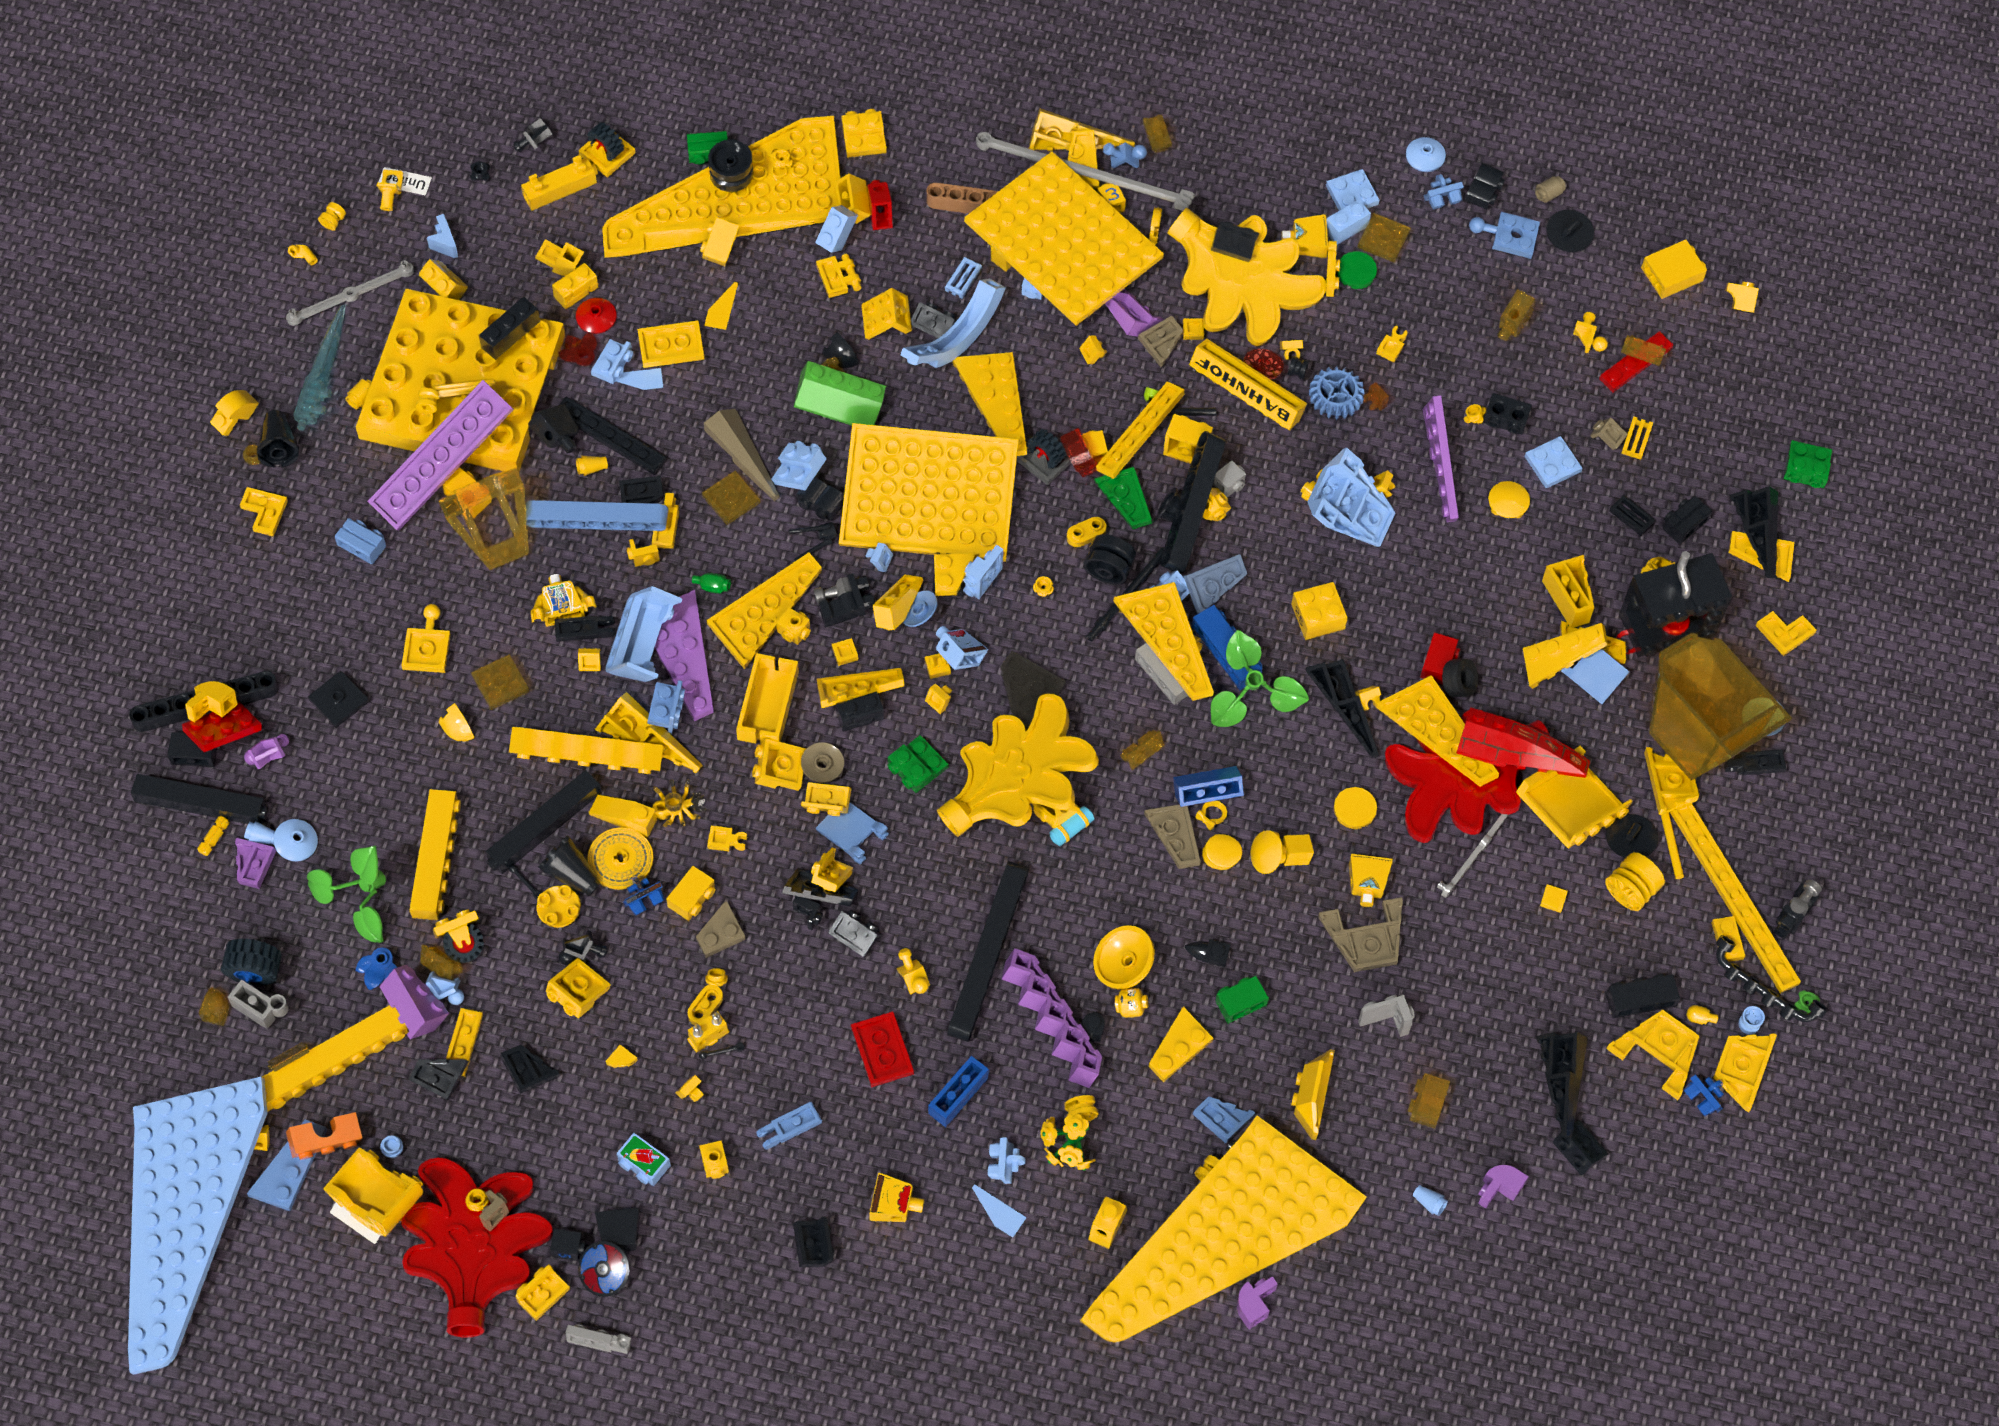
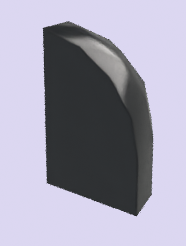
M838 332L830 338L832 343L829 347L823 348L822 355L837 367L850 368L859 364L855 352Z

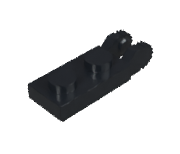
M595 615L555 619L556 642L613 637L616 634L615 629H598V625L615 624V618L612 616L597 617Z

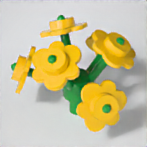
M1076 1114L1074 1117L1069 1115L1064 1120L1065 1125L1063 1129H1058L1055 1125V1118L1051 1116L1046 1122H1043L1041 1129V1138L1044 1141V1145L1046 1147L1054 1145L1055 1138L1058 1135H1065L1067 1141L1054 1155L1046 1147L1044 1148L1048 1153L1046 1156L1048 1163H1052L1054 1166L1058 1163L1063 1167L1064 1165L1057 1159L1060 1155V1160L1067 1163L1070 1167L1077 1166L1078 1170L1084 1171L1086 1168H1090V1163L1096 1160L1084 1159L1080 1142L1089 1130L1088 1121L1082 1119L1080 1114Z

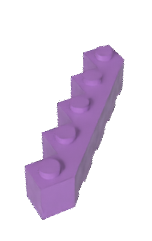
M1014 948L1005 962L1002 980L1022 987L1018 1005L1038 1012L1035 1030L1055 1037L1052 1050L1053 1056L1072 1062L1068 1081L1089 1088L1099 1075L1102 1055L1098 1049L1094 1050L1089 1042L1090 1037L1081 1024L1078 1025L1072 1017L1073 1012L1065 1000L1060 999L1055 991L1056 987L1049 976L1044 974L1038 966L1039 961L1032 954Z

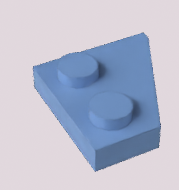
M1208 1097L1194 1110L1193 1115L1224 1143H1227L1254 1117L1255 1112L1252 1110L1246 1112L1235 1108L1236 1105L1223 1103L1218 1099Z

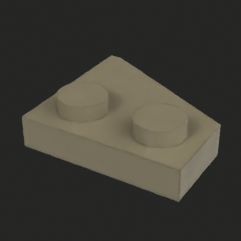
M1170 316L1140 333L1138 340L1157 364L1162 367L1182 337L1183 329L1173 316Z

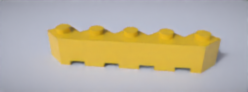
M512 727L509 753H516L517 758L530 759L531 755L547 757V762L560 763V760L563 759L578 761V766L590 767L591 763L608 765L610 770L621 771V767L636 768L638 773L651 774V770L660 771L663 745L521 727Z

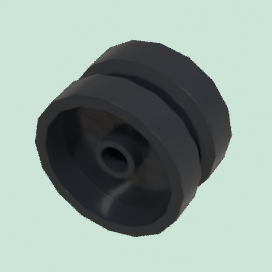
M733 139L716 143L708 155L710 180L714 186L722 191L736 192L746 188L753 178L752 152L749 147L743 142Z
M1106 534L1097 535L1092 540L1090 552L1086 555L1083 567L1089 575L1099 581L1114 585L1123 584L1127 580L1130 567L1135 560L1136 551L1134 547L1121 538Z

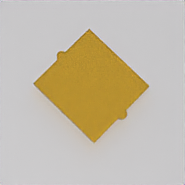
M302 1042L267 1061L269 1064L268 1068L276 1072L309 1053V1047Z

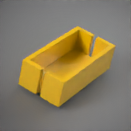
M756 653L736 728L737 740L755 744L757 740H760L761 744L767 738L781 742L799 674L798 661L779 658V671H777L775 657Z

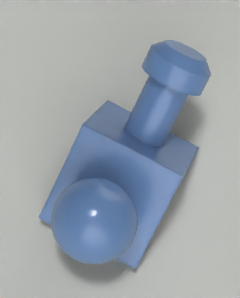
M1126 142L1116 148L1113 144L1107 143L1103 147V153L1111 155L1112 168H1116L1125 162L1138 168L1139 160L1147 155V149L1143 145L1133 147Z

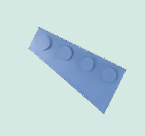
M304 1120L302 1124L310 1123L311 1121ZM312 1122L314 1132L318 1136L324 1137L327 1131L326 1127ZM287 1142L248 1191V1197L290 1211L316 1153H313V1157L308 1159L292 1158L289 1143Z

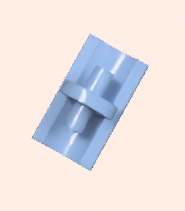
M1007 1137L1000 1138V1143L990 1144V1156L992 1158H999V1164H989L988 1176L991 1179L1002 1180L1005 1184H1011L1012 1172H1018L1019 1165L1025 1164V1157L1019 1155L1020 1150L1014 1148V1144L1009 1143Z

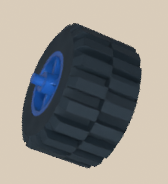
M234 939L226 944L221 972L234 981L240 982L243 980L249 985L262 986L273 984L277 979L282 954L274 946L259 940Z

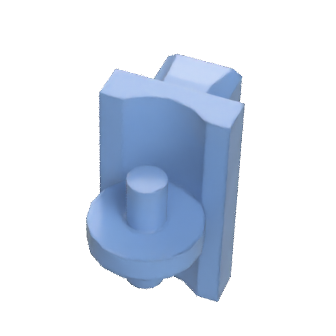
M1442 174L1436 175V181L1431 182V188H1438L1429 190L1424 195L1425 201L1429 200L1433 210L1445 205L1443 196L1448 195L1450 205L1462 201L1460 191L1463 188L1462 182L1446 186L1451 184V179H1444Z

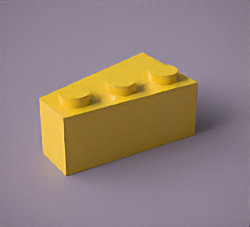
M1584 555L1547 565L1542 579L1543 584L1570 628L1590 623L1594 610L1592 593L1587 580L1588 574L1584 565Z

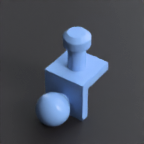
M434 971L429 974L425 984L438 1000L448 996V1001L453 1005H459L464 1000L463 991L457 989L460 983L459 978L454 980L440 978Z

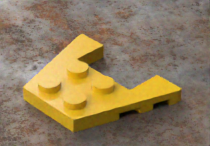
M1661 1010L1632 1031H1628L1621 1038L1611 1042L1606 1049L1623 1061L1635 1044L1643 1048L1674 1071L1661 1089L1676 1100H1679L1699 1035L1664 1010Z

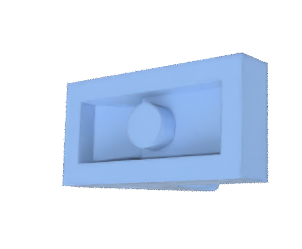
M444 214L436 216L438 224L434 226L437 234L427 237L429 248L453 258L458 257L456 244Z

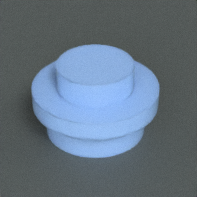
M394 1135L384 1138L380 1145L382 1154L388 1158L399 1156L403 1151L402 1140Z

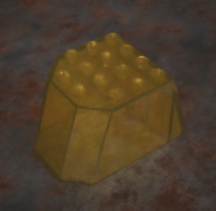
M1690 633L1660 652L1650 707L1649 734L1690 780L1729 760L1792 720V717L1721 639L1714 638V640L1698 637V634Z

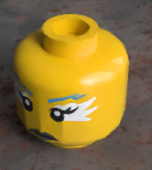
M1139 988L1122 989L1115 996L1116 1012L1120 1013L1124 1018L1140 1017L1143 1015L1144 1009L1148 1008V996L1143 995L1142 990Z

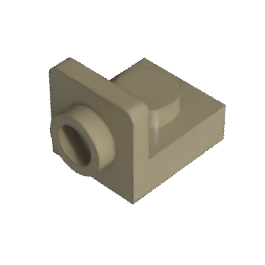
M1610 417L1596 422L1593 426L1594 431L1590 436L1592 438L1599 436L1612 450H1615L1628 434Z
M488 1190L486 1195L491 1204L482 1210L479 1217L483 1226L491 1231L509 1213V1210L506 1206L507 1200L500 1193L494 1194Z

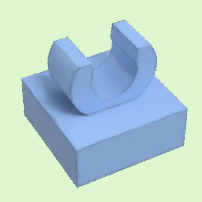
M878 543L876 549H868L866 557L871 558L870 562L874 564L878 571H887L893 553L886 544Z

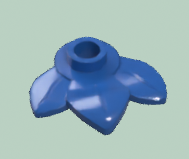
M381 947L374 950L372 955L362 957L357 963L356 971L365 973V985L369 990L378 987L397 966L393 963L392 952L387 948ZM383 954L385 956V960L383 962H379L378 957Z

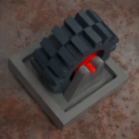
M1041 429L1027 442V455L1017 456V462L1048 486L1075 460L1076 455L1062 445L1061 442L1057 441L1058 438H1054L1051 432L1048 433L1047 430Z

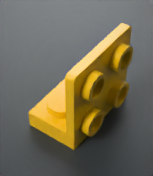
M894 288L886 290L861 305L866 339L870 340L892 327L905 334L912 331L908 296Z

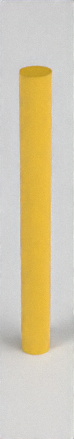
M1668 812L1661 815V820L1675 879H1682L1684 874Z

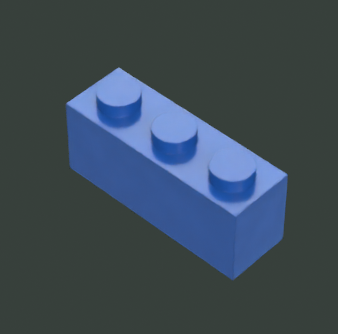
M1237 766L1173 777L1175 797L1180 807L1244 796L1242 775Z
M971 1056L930 1102L928 1114L944 1127H947L986 1082L989 1076V1069Z

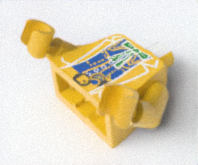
M554 574L548 578L550 585L542 587V594L537 597L531 610V620L534 622L536 619H541V621H545V625L548 627L555 625V619L584 617V610L586 612L588 607L593 606L596 608L597 606L593 596H589L580 587L574 586L571 581L562 582L561 576Z

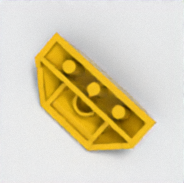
M1332 1049L1305 1064L1303 1072H1298L1295 1085H1299L1298 1093L1294 1092L1291 1105L1295 1106L1294 1115L1312 1140L1317 1139L1335 1052Z

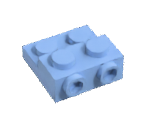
M796 441L795 444L788 443L778 458L782 464L771 480L775 485L806 490L826 461L822 449L816 444L806 446L801 441Z
M996 545L992 551L989 550L985 554L984 559L977 556L974 562L970 561L964 571L966 577L963 579L965 582L963 591L968 596L980 599L1003 568V548Z

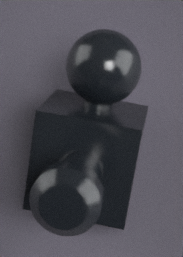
M540 117L525 127L523 132L525 137L520 141L516 140L513 146L517 152H522L524 147L529 144L534 149L538 148L540 142L553 134L548 122Z
M588 930L584 936L573 940L563 939V950L559 953V961L563 965H569L575 960V957L584 960L588 951L597 954V957L603 958L606 956L608 949L603 944L600 946L594 944L592 931Z

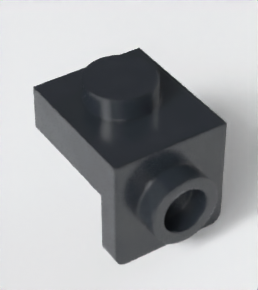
M795 896L793 910L809 917L807 925L808 929L812 931L814 926H818L823 916L821 906L813 899Z

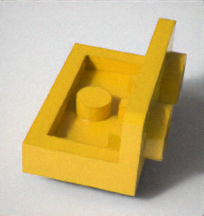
M808 782L805 802H801V806L807 809V813L819 814L820 811H826L827 815L840 817L841 813L848 814L851 788Z
M831 848L827 853H823L820 861H816L811 870V873L814 874L812 883L836 892L852 875L853 867L834 860L835 848Z
M549 1264L545 1268L541 1267L534 1274V1279L528 1284L524 1283L521 1285L515 1297L517 1302L537 1321L570 1290V1287L554 1272L553 1267Z

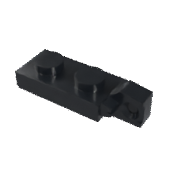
M1782 749L1741 752L1740 755H1735L1734 759H1726L1724 763L1725 772H1737L1738 775L1785 772L1787 769Z

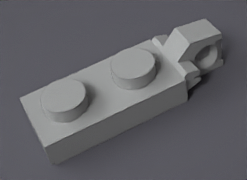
M578 1324L574 1326L568 1325L566 1329V1341L569 1343L606 1352L613 1350L628 1354L631 1344V1338L622 1334L613 1336L604 1330L592 1331Z

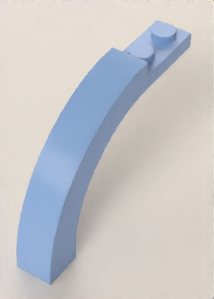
M992 279L979 280L968 306L956 323L944 335L927 344L903 347L901 356L905 357L907 362L913 365L928 363L937 368L950 363L960 356L981 334L997 309L1006 287Z

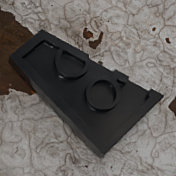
M798 867L784 885L782 892L783 894L851 906L857 898L859 890L842 884L836 892L827 891L821 886L812 883L814 874Z

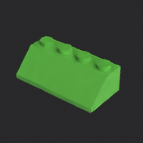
M807 361L801 371L793 407L851 426L852 423L875 425L886 386Z

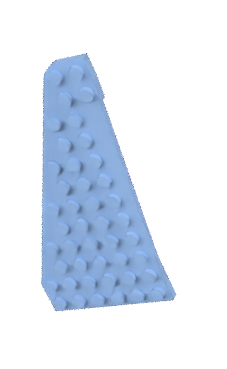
M262 1077L133 1107L135 1130L128 1334L129 1372L133 1375L164 1368L175 1359L267 1116L265 1079Z

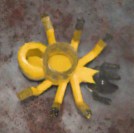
M673 779L670 780L672 793L667 794L666 797L656 786L653 787V790L661 798L652 806L656 810L657 818L665 820L670 817L663 824L665 828L673 824L676 815H679L680 824L683 827L686 826L682 810L691 820L700 819V816L697 814L693 815L687 809L688 807L696 812L706 811V807L701 808L706 803L705 799L700 800L704 798V795H701V791L693 793L689 799L685 800L689 792L690 779L686 780L682 797L676 793Z

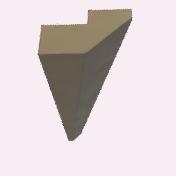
M736 409L719 410L705 421V432L732 457L733 462L773 501H776L779 498V494Z

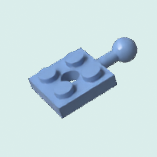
M1501 212L1497 226L1487 224L1482 218L1475 217L1471 219L1469 228L1474 233L1486 231L1495 234L1492 249L1531 259L1540 222ZM1517 232L1521 238H1514L1511 233Z

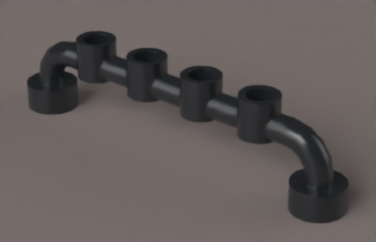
M1725 935L1719 937L1716 942L1718 946L1716 958L1718 963L1726 970L1724 973L1725 977L1733 982L1737 978L1745 984L1742 988L1749 994L1753 995L1757 991L1763 996L1761 1002L1766 1006L1772 1008L1775 1004L1782 1010L1779 1014L1784 1019L1790 1021L1792 1018H1795L1800 1022H1811L1817 1017L1823 1018L1827 1013L1828 1008L1823 1003L1813 1000L1808 1007L1811 1012L1804 1014L1795 1005L1780 998L1775 991L1763 986L1758 979L1743 972L1741 967L1729 962L1725 957L1726 952L1731 953L1736 946L1735 942Z

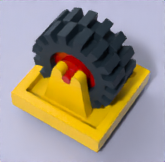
M600 122L588 132L589 141L578 150L581 157H587L591 164L594 163L597 170L607 178L636 153L634 147L615 133L614 129H610V126L604 122Z
M469 909L457 913V918L449 921V918H445L436 922V927L432 930L435 938L445 935L443 939L445 953L451 960L457 963H467L476 959L481 953L484 944L480 930L472 925L479 918L476 911L470 912Z

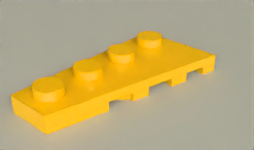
M901 668L817 679L821 708L833 706L837 703L873 692L881 693L904 686Z

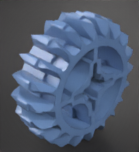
M1337 366L1334 370H1331L1330 367L1326 369V372L1321 370L1319 375H1315L1310 383L1309 397L1311 404H1314V409H1320V415L1327 413L1328 419L1331 415L1335 416L1336 420L1340 415L1344 419L1347 417V414L1352 416L1355 411L1360 409V405L1364 400L1365 391L1363 389V382H1359V376L1353 377V371L1347 373L1346 368H1343L1341 371ZM1346 387L1351 391L1352 395L1349 394ZM1321 390L1324 391V394L1328 397V399H1326L1323 396Z

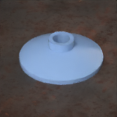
M1428 137L1413 140L1406 150L1408 163L1416 170L1423 172L1439 169L1446 157L1445 149L1441 143Z
M290 819L278 826L274 833L273 842L276 851L283 858L289 861H303L315 852L318 838L314 828L309 823L299 819ZM299 835L301 840L296 841L293 836Z

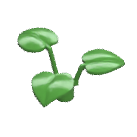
M1237 630L1228 642L1226 660L1235 670L1245 667L1248 672L1245 678L1246 687L1237 698L1229 691L1220 692L1213 698L1210 707L1211 723L1218 727H1229L1242 721L1246 715L1247 707L1240 701L1249 689L1256 690L1261 685L1268 691L1273 692L1270 696V702L1276 710L1281 712L1295 710L1306 703L1309 697L1305 689L1290 677H1278L1274 681L1273 688H1271L1266 681H1263L1261 672L1249 668V666H1254L1259 662L1262 651L1259 644L1253 638Z
M376 846L359 848L352 852L350 857L353 871L360 875L358 880L332 886V877L325 870L315 869L308 873L309 889L314 898L322 904H328L333 900V890L359 884L363 891L370 892L359 906L360 911H356L353 914L354 925L359 934L365 939L376 943L384 941L382 922L378 912L372 907H365L372 896L377 894L376 889L384 886L386 883L385 875L382 871L378 870Z

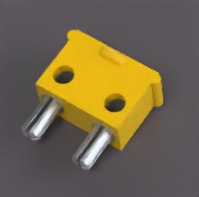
M717 1011L688 1029L689 1038L687 1040L697 1053L707 1046H712L730 1031L727 1028V1023Z

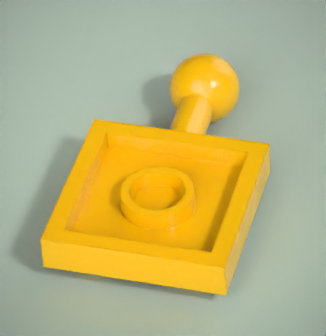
M429 604L424 608L423 614L427 619L425 629L407 628L401 665L402 670L445 673L451 634L450 631L434 630L435 620L439 618L441 613L437 605Z

